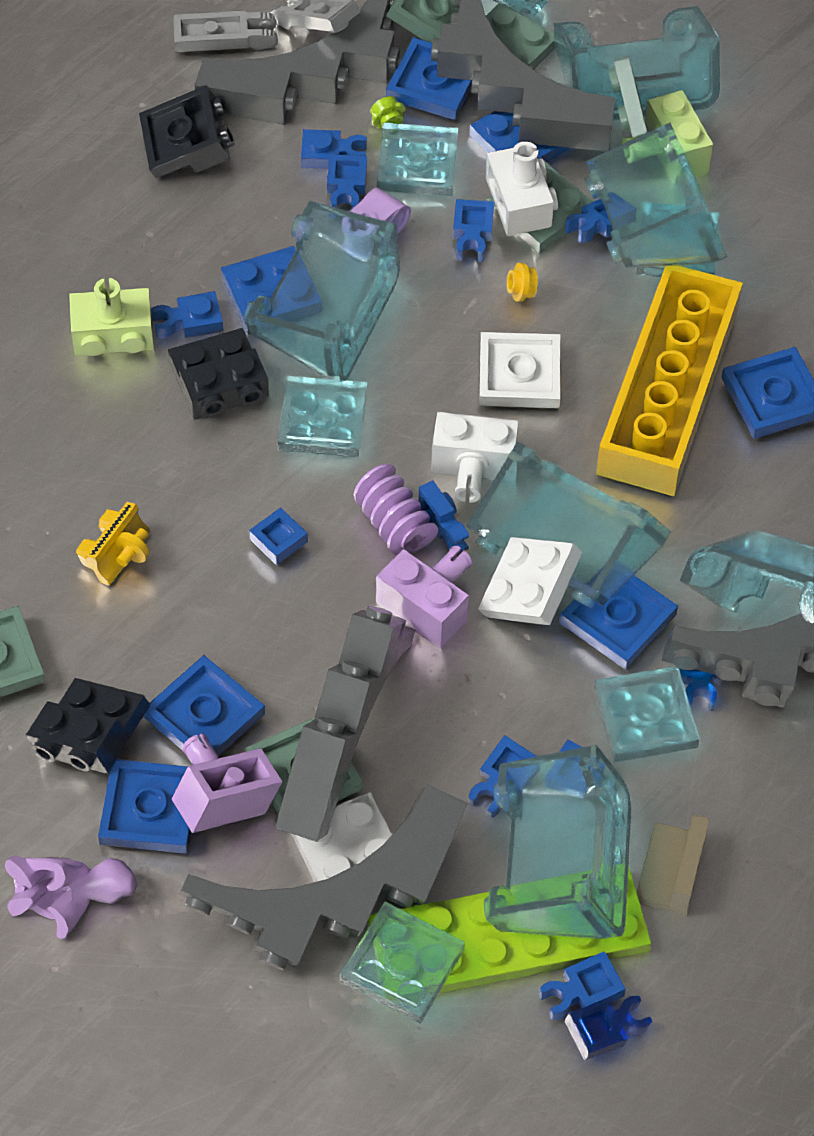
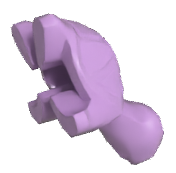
M14 855L9 857L5 864V868L8 874L14 878L15 894L7 905L9 913L12 916H16L30 909L46 918L55 919L58 927L56 936L60 939L69 936L88 907L91 899L114 904L118 900L132 895L137 887L136 878L132 870L122 860L113 858L105 859L92 869H89L82 862L63 857L22 858Z

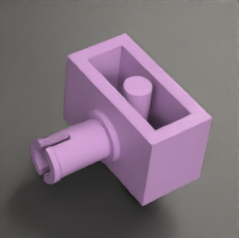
M452 546L449 552L433 568H430L403 549L376 576V603L384 609L391 611L394 616L405 619L406 625L416 629V632L441 649L467 622L469 595L453 583L466 569L472 566V559L465 550L457 556L461 548L459 546Z
M200 734L199 737L194 735L182 746L184 754L187 755L192 765L187 767L172 797V801L191 832L195 833L264 815L281 786L282 780L261 748L219 758L206 734Z

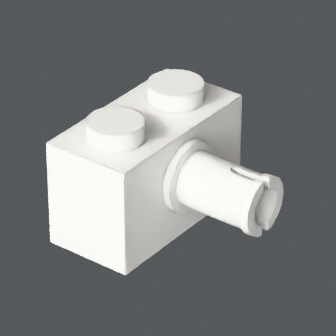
M520 142L514 148L487 153L486 180L507 236L552 227L553 211L558 209L555 189L553 187L548 188L546 183L547 172L545 163L542 158L537 159V147L531 142Z
M437 412L432 443L431 473L458 476L454 494L458 500L465 502L468 487L471 491L469 502H476L480 499L482 479L512 482L517 448L518 421Z

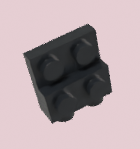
M207 85L139 113L149 170L155 178L191 165L195 172L198 173L231 159L229 148L235 146V142L229 127L223 124V120L229 118L228 109L224 100L220 96L216 98Z
M243 328L168 349L170 364L193 420L204 416H214L224 410L244 404H255L261 399L269 397L267 374L256 349L251 348Z
M74 678L59 704L50 701L46 702L26 733V737L32 744V751L45 761L54 762L58 760L69 763L81 771L87 772L92 769L108 774L150 707V704L145 695Z

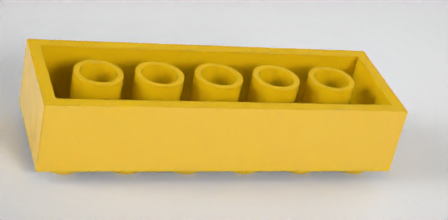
M666 262L599 446L596 475L675 496L738 313L743 286L742 282Z

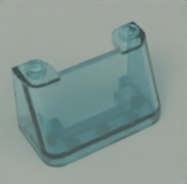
M698 6L678 8L667 14L663 20L662 38L595 47H592L590 32L584 24L574 21L553 23L554 43L566 86L587 93L615 97L613 121L620 120L618 106L624 105L621 91L613 92L608 71L611 68H615L614 59L628 55L630 56L644 117H646L647 101L649 99L683 90L694 111L709 108L719 97L720 38Z
M671 122L586 161L591 176L584 179L592 198L600 197L605 206L613 229L610 232L612 240L606 243L616 264L623 261L626 268L714 264L728 257L701 188Z
M309 201L302 215L298 214L292 225L291 234L292 237L296 238L297 250L271 298L260 295L255 301L248 303L244 313V323L247 324L250 334L326 379L345 383L379 320L399 277L400 256L397 224Z
M517 441L466 527L478 535L475 543L494 555H497L500 549L505 551L511 537L574 543L582 551V554L567 586L573 590L570 596L590 609L594 607L595 603L604 606L663 547L671 531L647 510L632 502L619 501L568 474L558 465L552 462L549 463L544 459L541 460L535 455L536 452L533 449Z
M752 530L700 547L691 553L679 581L718 607L737 613L740 606L738 603L743 599L751 596L763 599L769 581L773 580L802 589L798 603L800 613L804 619L814 624V546L764 531Z
M597 745L500 764L498 782L494 785V798L498 807L504 809L506 814L512 819L506 886L492 887L489 891V896L485 898L484 913L487 921L500 932L607 939L622 936L626 923L631 826V799L623 778Z

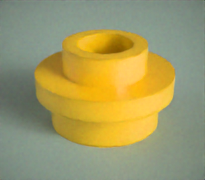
M518 262L514 270L508 272L507 291L512 293L513 299L516 302H524L526 298H534L538 286L537 271L534 267H528L526 263Z

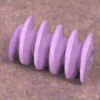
M390 464L378 465L366 473L358 482L354 490V500L362 507L363 513L371 520L372 526L379 531V536L387 543L388 549L394 555H398L403 549L410 554L418 552L435 539L438 534V527L434 523H429L430 516L426 511H420L421 503L417 499H412L413 492L409 487H404L405 481L400 475H395L396 468Z

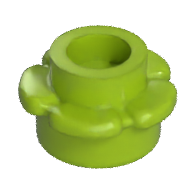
M393 96L384 97L371 107L370 114L373 117L371 122L378 129L383 128L385 131L394 130L402 124L406 107Z

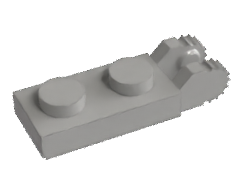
M287 0V6L279 5L271 11L279 27L290 29L293 26L306 29L328 31L330 33H336L345 29L349 25L348 21L360 13L354 0Z
M228 11L175 14L173 16L175 52L249 48V46L258 51L272 49L278 42V35L274 32V28L277 25L276 18L273 13Z

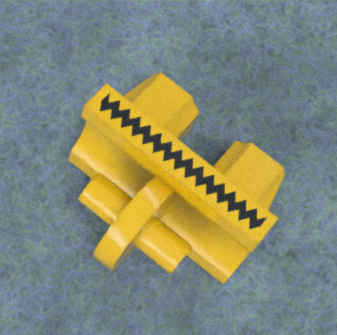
M126 502L120 511L107 509L99 519L98 527L102 534L98 540L84 539L76 549V554L82 564L92 569L102 584L110 586L131 560L143 563L150 556V550L144 542L149 537L151 531L139 517L137 504Z

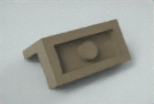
M693 814L689 830L663 823L654 824L637 889L640 904L687 915L710 818Z

